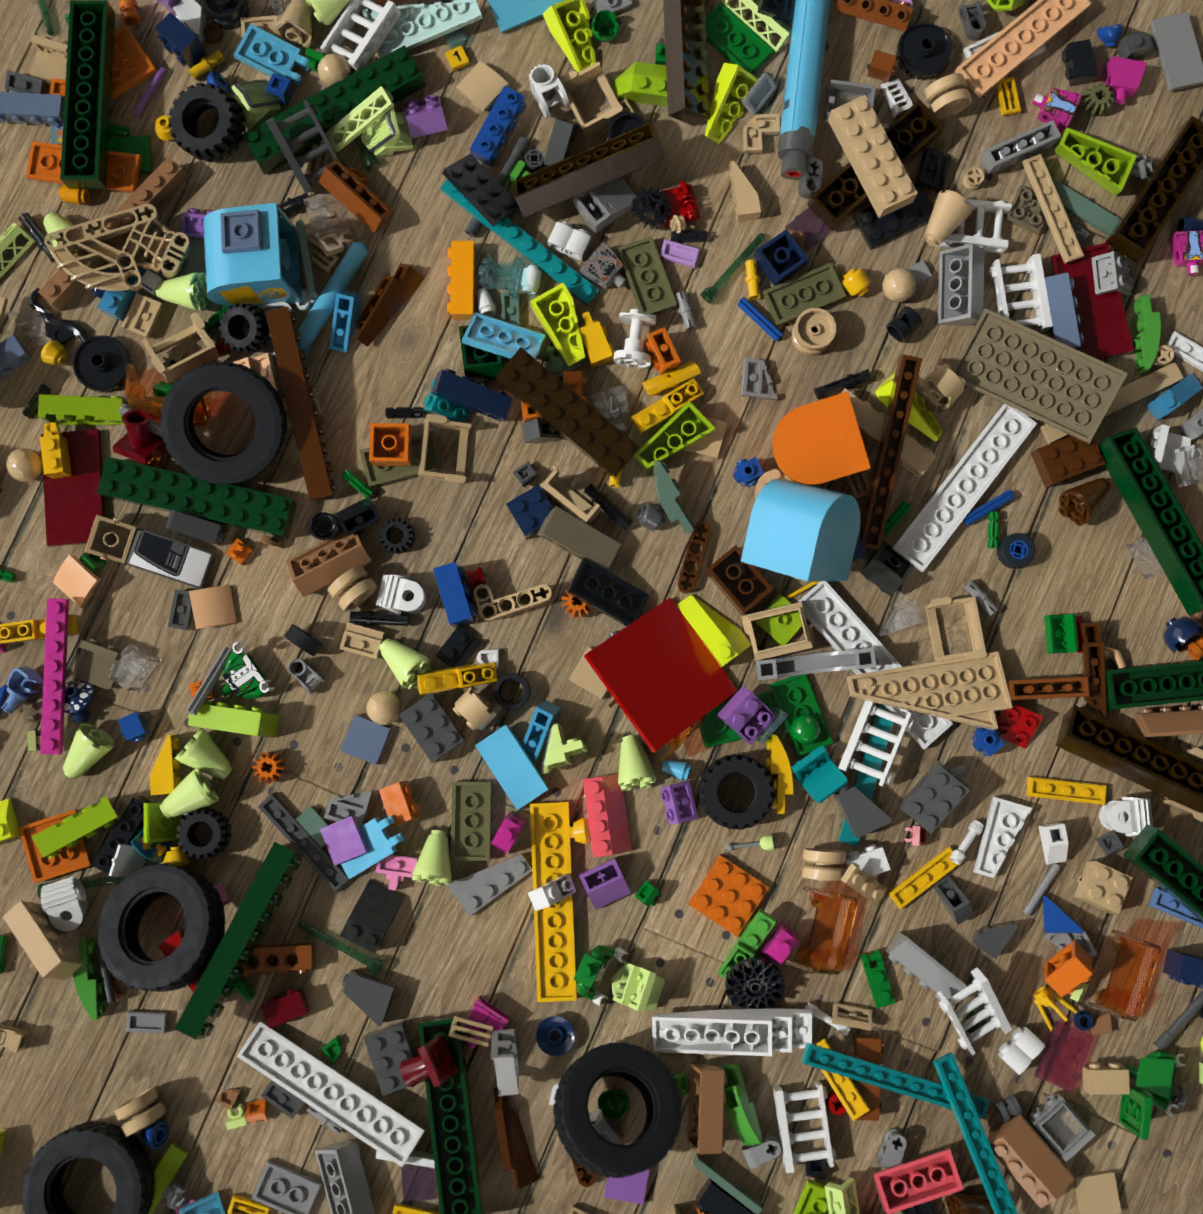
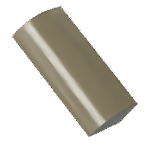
M557 506L548 514L537 533L540 537L578 559L586 558L607 571L621 545Z

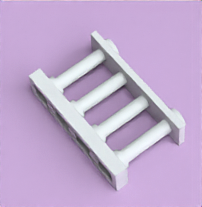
M351 0L320 48L325 55L337 53L349 60V65L356 72L369 64L400 17L401 12L395 3L390 0L387 1L384 7L370 0ZM367 7L379 13V15L372 22L360 16L362 13L361 9ZM355 22L369 29L364 38L350 31ZM345 37L359 44L354 53L340 47Z
M965 199L964 202L967 205L971 203L973 211H977L975 235L969 236L964 233V220L957 227L956 233H951L940 245H935L955 248L973 243L983 248L984 252L1003 254L1008 248L1009 240H1004L1001 237L1003 214L1009 212L1012 204L1005 201L991 202ZM985 212L996 213L994 235L992 238H986L982 235Z
M1041 254L1032 255L1026 264L1001 267L1000 259H996L989 268V275L993 278L998 314L1009 319L1008 311L1033 308L1036 310V318L1017 320L1015 322L1026 327L1036 326L1039 328V333L1050 330L1053 325ZM1025 271L1030 274L1029 282L1004 285L1003 274ZM1029 289L1033 292L1032 300L1007 303L1006 292Z
M865 700L838 769L846 773L849 769H855L880 779L879 786L883 788L885 784L889 785L893 775L890 771L907 730H911L914 719H911L912 713L908 712L906 718L878 708L875 702ZM870 715H877L902 725L899 735L896 736L871 726L868 723ZM863 733H870L895 743L892 753L889 754L864 744L861 741ZM863 751L888 761L884 772L856 762V759L853 758L855 752Z
M978 968L971 971L974 978L972 984L949 999H946L940 991L937 993L940 1002H938L944 1013L948 1014L960 1037L957 1039L963 1050L968 1049L971 1055L975 1054L971 1043L994 1028H1001L1005 1034L1012 1030L988 979ZM977 990L980 992L978 997L956 1011L953 1010L952 1006ZM981 1004H987L984 1006L985 1009L960 1024L959 1018ZM989 1015L992 1017L990 1018L991 1021L966 1036L964 1031Z
M819 1080L815 1081V1090L786 1093V1091L783 1092L781 1086L773 1087L783 1164L786 1173L794 1172L793 1165H797L798 1162L827 1159L829 1166L834 1167L833 1160L836 1159L835 1148L831 1147L824 1100L827 1099V1090ZM818 1098L819 1110L790 1114L786 1112L785 1104H788L789 1101ZM821 1118L822 1130L795 1134L788 1131V1124H791V1122ZM824 1138L825 1150L800 1154L791 1152V1145L794 1142Z

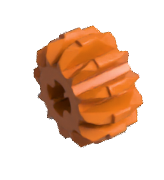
M568 593L566 594L569 597L562 596L561 599L568 602L561 604L562 608L569 607L565 611L566 614L573 611L572 618H575L576 612H579V617L583 618L582 611L588 615L590 612L586 607L593 608L582 601L581 606H574L573 599L575 597Z
M268 751L266 755L262 752L260 753V758L254 759L258 765H252V769H257V772L253 775H260L259 782L265 780L266 784H270L272 780L276 783L278 782V777L284 776L280 770L286 769V766H281V763L285 760H278L279 753L273 755L272 751ZM266 764H272L273 768H270L272 771L266 770V767H268Z

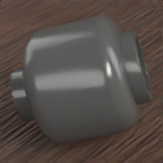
M652 503L641 505L636 515L638 524L651 531L656 530L658 527L661 528L666 520L663 509Z

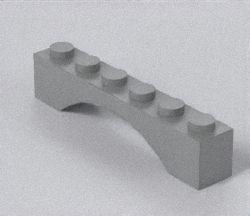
M874 647L767 658L757 660L756 665L758 680H767L811 673L876 667Z

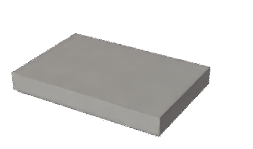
M268 1159L251 1199L285 1214H310L323 1182Z

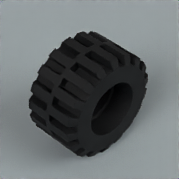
M235 303L226 308L227 312L223 311L221 314L223 319L220 318L219 323H221L219 331H222L221 339H225L224 343L230 346V349L240 352H255L262 350V347H266V341H270L271 336H269L270 330L263 308L254 304ZM245 319L248 320L250 325L247 337L242 332V323Z
M208 808L194 810L186 814V818H182L180 821L182 824L177 826L179 834H176V839L180 838L178 846H183L182 851L184 853L188 852L189 857H196V859H205L219 854V852L225 849L224 846L229 844L228 837H231V832H228L231 826L226 823L228 819L222 817L223 813L220 811L216 812L215 809ZM200 822L209 824L213 831L212 840L207 845L201 844L195 836L196 827Z

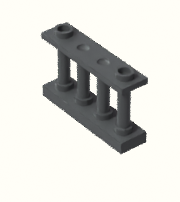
M304 100L303 103L306 109L281 122L279 120L275 122L273 117L266 120L304 192L308 193L312 191L310 187L313 184L312 181L321 177L326 166L308 175L307 173L303 174L301 170L303 164L327 151L330 152L334 161L338 160L344 166L345 163L341 156H336L315 116L318 112L314 104H309L307 100ZM311 116L315 127L290 140L284 139L282 132H284L285 128ZM320 133L325 144L301 157L293 156L291 150L294 149V146Z

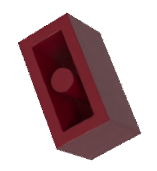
M293 987L284 991L285 995L278 997L276 994L266 999V1003L261 1008L269 1029L307 1014L310 1011L303 988L296 990Z

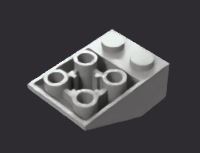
M623 178L613 179L604 186H597L585 194L574 196L573 206L594 233L597 234L634 206L632 200L635 198V193Z

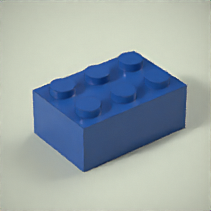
M456 562L433 568L449 624L452 627H457L475 621L474 616L477 615L474 604L469 601L472 595L469 586L464 584L463 580L466 579V575L462 566H458Z

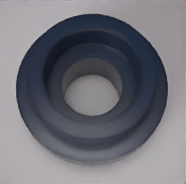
M86 709L76 714H70V718H72L74 723L89 721L90 712L86 711Z
M1080 1010L1074 1015L1073 1022L1079 1030L1087 1031L1092 1028L1094 1019L1088 1011ZM1082 1017H1085L1084 1023H1080Z

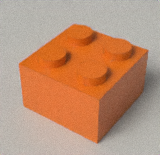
M370 423V463L373 466H411L412 428L410 424Z
M1075 940L1044 963V980L1061 998L1066 994L1070 995L1080 983L1089 981L1093 974L1091 956Z

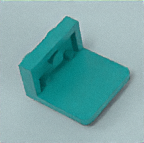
M436 378L433 379L431 383V388H433ZM431 391L423 403L425 405L423 411L429 414L436 413L445 416L448 420L465 423L470 411L468 408L431 394Z
M822 745L812 750L809 755L797 761L791 767L796 780L818 804L825 801L848 783L847 777L831 761L826 749Z

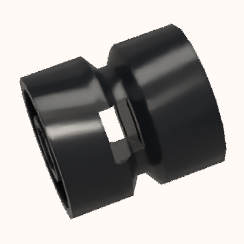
M905 306L897 314V317H894L886 325V329L894 339L903 343L911 335V331H915L923 322L915 310Z

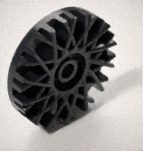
M918 23L907 28L901 35L897 44L896 59L899 58L898 65H901V70L905 68V73H910V77L914 74L917 75L916 79L921 77V80L925 77H928V79H931V77L935 78L938 73L940 75L944 72L952 58V41L941 27L932 23Z
M99 335L85 340L77 348L73 358V370L77 379L84 386L99 393L100 391L107 393L108 391L113 392L112 389L114 388L119 389V385L123 386L122 382L128 380L127 376H131L129 370H132L130 365L133 363L130 361V352L121 342L110 336Z
M748 958L738 962L729 970L725 979L726 995L728 1000H731L732 1006L735 1005V1008L738 1006L741 1009L773 1008L774 1002L779 1004V1000H782L781 994H784L785 990L783 974L779 967L763 958Z

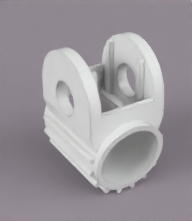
M539 64L537 67L534 66L531 74H529L532 95L535 101L538 102L543 115L549 117L551 114L548 108L560 102L564 108L569 107V99L561 81L556 76L554 68L545 64ZM554 88L555 96L551 100L546 101L543 93Z
M383 575L375 605L400 615L401 612L412 614L424 608L427 595L418 583L410 580V577ZM414 593L413 600L406 601L407 594Z
M1121 797L1122 800L1106 802V805H1103L1099 811V819L1104 828L1110 831L1114 830L1115 832L1125 833V836L1139 835L1146 824L1153 826L1150 799Z
M74 876L42 886L41 888L42 908L44 913L48 915L51 924L61 931L76 929L81 924L83 915L88 907L86 891L79 879Z

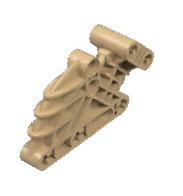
M143 204L51 232L44 239L46 247L58 263L57 268L59 270L63 269L70 275L71 281H79L85 284L86 289L96 288L106 291H138L141 289L143 282L137 266L143 267V269L154 270L155 272L162 271L166 280L179 277L183 270L182 265L185 266L184 260L187 261L191 252L187 235L181 232L175 233L170 231L165 225H162L158 221L155 207L151 204ZM149 211L152 217L148 218L146 212ZM137 214H140L142 221H139ZM126 217L135 218L132 224L113 230L106 228L110 222ZM156 224L160 227V230L164 233L163 238L159 237L157 231L153 235H148L152 225ZM100 225H102V228H103V230H104L103 233H102V231H101V229H100V227H99ZM90 229L95 230V235H91ZM130 232L122 251L101 242ZM62 237H64L67 244L63 243ZM53 240H56V241H57V246H56V247H53V245H52V244H53V242H52ZM79 248L90 254L75 258L69 251ZM141 249L145 252L144 257L146 260H148L149 256L153 258L152 263L135 262ZM97 259L111 263L95 269L84 265V263ZM129 259L131 264L124 267L121 265V261ZM116 269L120 271V273H107ZM130 277H137L138 282L135 285H131L128 283V279Z

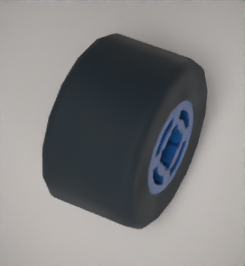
M1014 533L1000 541L997 548V556L1004 566L1017 569L1028 565L1033 560L1035 545L1029 536L1023 533Z

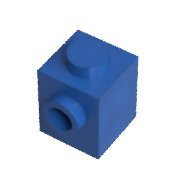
M134 712L118 720L121 726L120 733L127 741L138 743L145 740L146 735L151 733L142 712Z

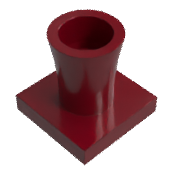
M132 409L125 412L122 416L127 434L112 447L114 453L147 464L166 446V442L163 441L162 437L150 431L149 412L143 409Z
M442 1034L419 1047L420 1056L404 1059L400 1064L401 1076L409 1087L416 1086L428 1077H430L433 1086L437 1087L458 1072Z

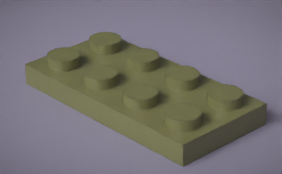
M652 236L616 248L638 310H641V314L654 315L677 307Z
M832 263L762 291L764 300L777 327L797 319L807 309L824 308L846 298Z
M433 430L429 432L426 471L443 468ZM422 433L412 436L411 466H373L369 461L370 447L359 450L370 488L418 475Z
M452 782L451 860L490 861L492 782Z

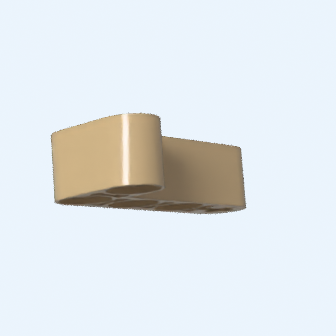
M544 584L494 600L490 588L486 585L476 586L473 592L479 613L486 621H494L545 604L552 599L550 587ZM482 589L488 591V595L484 599L478 597V592ZM544 589L545 592H549L546 594V598L544 599L542 596L536 597L537 602H534V597L531 594L532 592H534L535 596L541 594L540 590ZM524 595H528L531 599L527 605L520 603V599ZM506 601L512 603V608L509 611L502 609V604ZM487 607L494 609L491 617L484 615V610Z

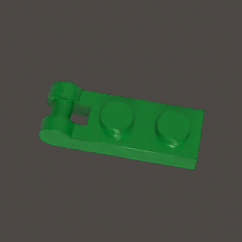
M874 950L873 953L868 955L866 953L861 954L860 959L875 1007L878 1009L895 1004L880 950ZM876 961V966L870 967L869 962Z

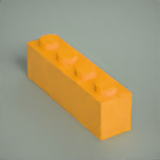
M451 241V247H448V259H451V266H448L447 273L448 277H451V284H447V293L450 295V302H447V313L451 315L452 320H471L475 313L474 241Z

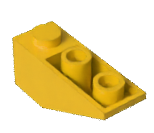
M167 735L151 771V795L170 794L182 782L181 777H179L181 763L175 759L178 755L177 750L180 748L177 735Z

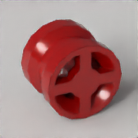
M478 566L475 570H466L471 588H476L479 584H487L481 566Z
M835 1091L827 1094L826 1105L831 1113L841 1115L846 1112V1109L842 1102L839 1101L840 1099Z

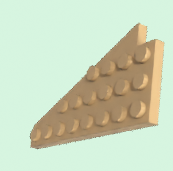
M998 651L987 653L986 657L968 660L966 657L852 675L846 678L850 697L989 730L998 729L994 712L1013 708Z

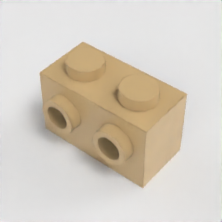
M1091 1062L1089 1066H1082L1083 1090L1089 1095L1130 1094L1129 1070L1122 1066L1121 1063L1110 1062L1109 1065H1102L1101 1063Z

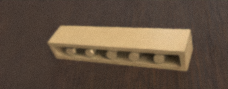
M845 388L841 393L847 391L849 393L860 434L879 448L886 415L876 412L872 409L873 406L869 402L860 400L853 390ZM906 434L899 464L920 478L935 460L936 456L930 448L920 445L914 436Z

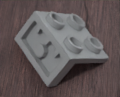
M1114 251L1091 258L1096 295L1099 296L1114 291H1119L1127 296L1132 295L1133 281L1129 273L1131 271V263L1127 258Z

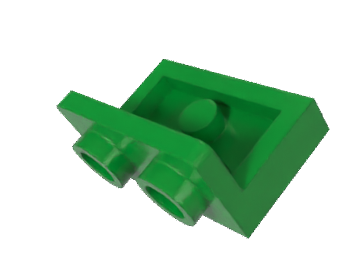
M1076 615L1044 616L1047 654L1078 652Z

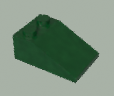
M469 325L459 326L465 376L472 378L474 383L496 380V376L502 370L501 356L463 344L462 338Z

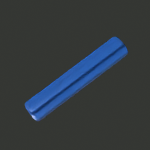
M743 297L739 300L738 307L772 339L778 341L782 337L783 332L748 299Z
M1007 490L968 513L963 519L964 524L968 526L1014 499V494L1011 490Z

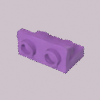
M188 208V211L182 212V233L191 237L204 238L203 219L214 210H207V213L200 212V209Z
M689 780L661 787V799L666 809L665 816L670 825L698 819Z

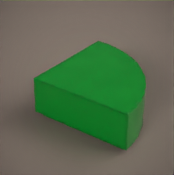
M338 1035L321 1048L332 1065L337 1061L342 1050L341 1040Z

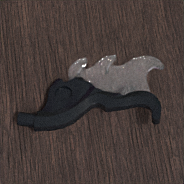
M36 288L29 295L28 304L22 312L14 314L9 309L8 317L10 321L18 326L28 328L27 332H22L24 336L40 338L39 342H34L39 347H44L49 341L53 340L64 344L74 337L80 338L82 343L89 339L86 335L87 332L77 323L70 320L53 318V313L37 301L39 288Z

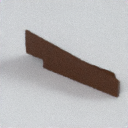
M402 263L399 264L393 277L385 275L356 322V328L359 329V333L355 339L368 347L421 284L424 277L411 266Z
M1089 621L1080 623L1084 642L1082 643L1083 677H1088L1089 696L1084 697V701L1096 710L1099 715L1107 717L1104 642L1101 640V622Z
M498 1087L493 1088L495 1098L494 1110L503 1170H512L514 1189L518 1190L536 1182L538 1176L513 1096H499Z

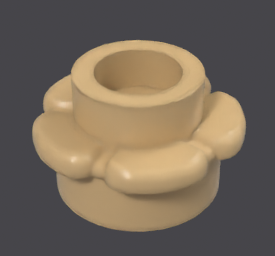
M674 215L672 220H670V227L672 231H676L678 234L685 230L686 224L683 216Z

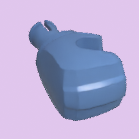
M28 666L14 668L8 678V687L6 688L10 695L1 709L13 714L20 700H28L31 694L39 692L38 690H33V684H42L43 677Z

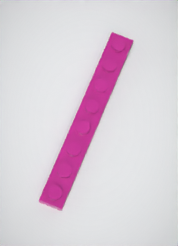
M47 598L40 754H63L69 599Z

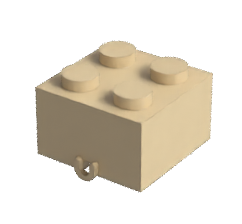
M96 514L84 551L100 556V559L106 561L110 559L125 563L136 527L115 518L110 519Z
M1087 861L1083 874L1078 877L1077 882L1079 884L1074 898L1109 914H1119L1133 877L1100 862Z

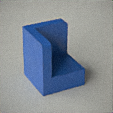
M273 73L266 86V91L281 97L282 104L286 107L293 94L291 79Z

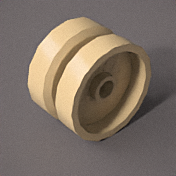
M955 73L944 76L925 89L926 100L928 104H931L930 110L938 119L953 116L971 104L972 98L969 90L965 89L967 84L963 74Z
M810 308L803 311L798 316L791 332L795 348L806 355L823 353L830 346L836 334V323L833 316L821 308Z
M357 565L342 574L327 590L334 599L340 598L338 605L344 612H348L362 604L378 588L373 579H366L368 573L362 565Z
M803 849V859L806 862L815 864L802 866V877L818 881H841L846 870L842 867L834 866V864L846 863L847 852L829 849Z
M154 1087L135 1096L113 1111L117 1120H124L129 1116L132 1117L122 1125L126 1137L151 1125L156 1119L167 1112L162 1102L149 1107V1104L154 1102L159 1096Z

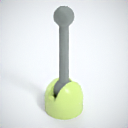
M772 834L763 836L760 842L736 845L729 843L726 848L728 851H732L736 848L761 846L766 851L774 850Z

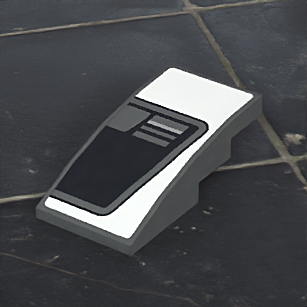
M136 528L124 564L201 589L214 553Z

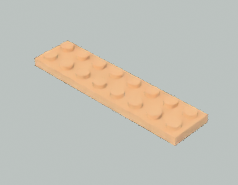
M1038 0L959 65L955 72L963 74L966 84L981 98L1089 8L1091 2L1089 0Z

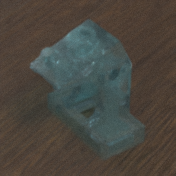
M491 254L488 255L487 259L483 258L482 263L484 265L480 264L477 273L480 276L478 284L483 285L486 289L508 290L510 299L517 300L523 269L525 268L523 257L515 256L514 264L511 267H500L496 261H492ZM497 276L507 277L506 280L496 279Z

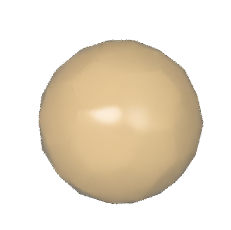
M327 54L319 62L318 75L320 80L329 87L351 75V67L348 61L340 54Z
M904 268L891 270L884 277L882 283L884 295L893 302L909 300L916 289L915 276Z
M29 448L14 450L6 461L9 474L14 479L23 482L36 479L43 468L39 454Z
M379 691L369 698L366 711L368 717L374 723L388 725L398 719L401 713V703L394 693Z

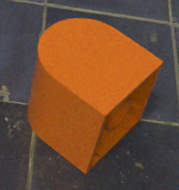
M848 391L791 410L781 419L775 429L772 448L776 464L784 475L795 482L811 486L819 485L871 469Z

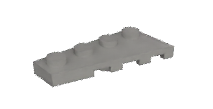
M520 854L453 881L448 887L467 914L471 916L530 873L532 867L524 855Z

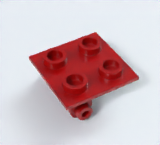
M686 181L679 183V187L659 192L660 194L666 193L664 198H670L668 205L672 206L669 211L671 216L667 218L668 221L664 224L665 228L670 227V220H672L674 215L683 216L685 223L701 219L692 184H687ZM663 208L660 209L661 216L663 213Z
M1012 703L1013 708L1002 710L996 719L997 730L1001 734L1000 738L1025 749L1043 716Z

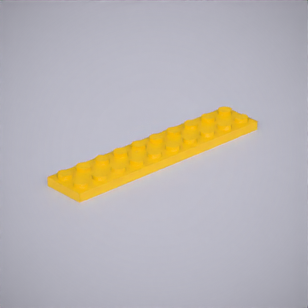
M569 802L530 803L533 890L568 873L572 880ZM573 894L549 907L537 911L534 909L537 1002L577 1001L576 981L574 980L576 966Z

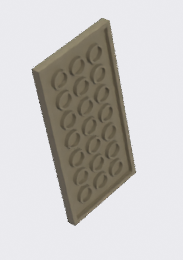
M986 308L952 369L957 376L962 377L966 381L965 386L1087 444L1091 442L1128 374Z

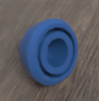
M1116 24L1098 28L1096 30L1097 36L1100 41L1105 43V47L1117 45V40L1123 33L1124 25Z
M213 71L209 73L206 84L210 83L220 87L228 94L231 92L230 84L221 74Z
M155 1121L141 1130L140 1135L145 1145L152 1150H157L163 1146L168 1137V1125L165 1121Z

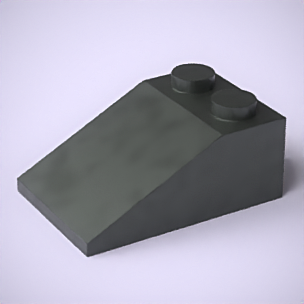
M369 880L351 912L340 937L376 953L398 912L404 896Z

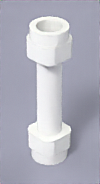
M973 820L969 825L968 829L970 831L958 850H954L951 854L950 860L960 865L966 857L964 854L975 836L980 835L984 825Z
M808 1002L805 1009H812V1018L817 1017L837 1028V1032L845 1036L848 1035L851 1027L833 1024V1017L819 1010L818 1006Z

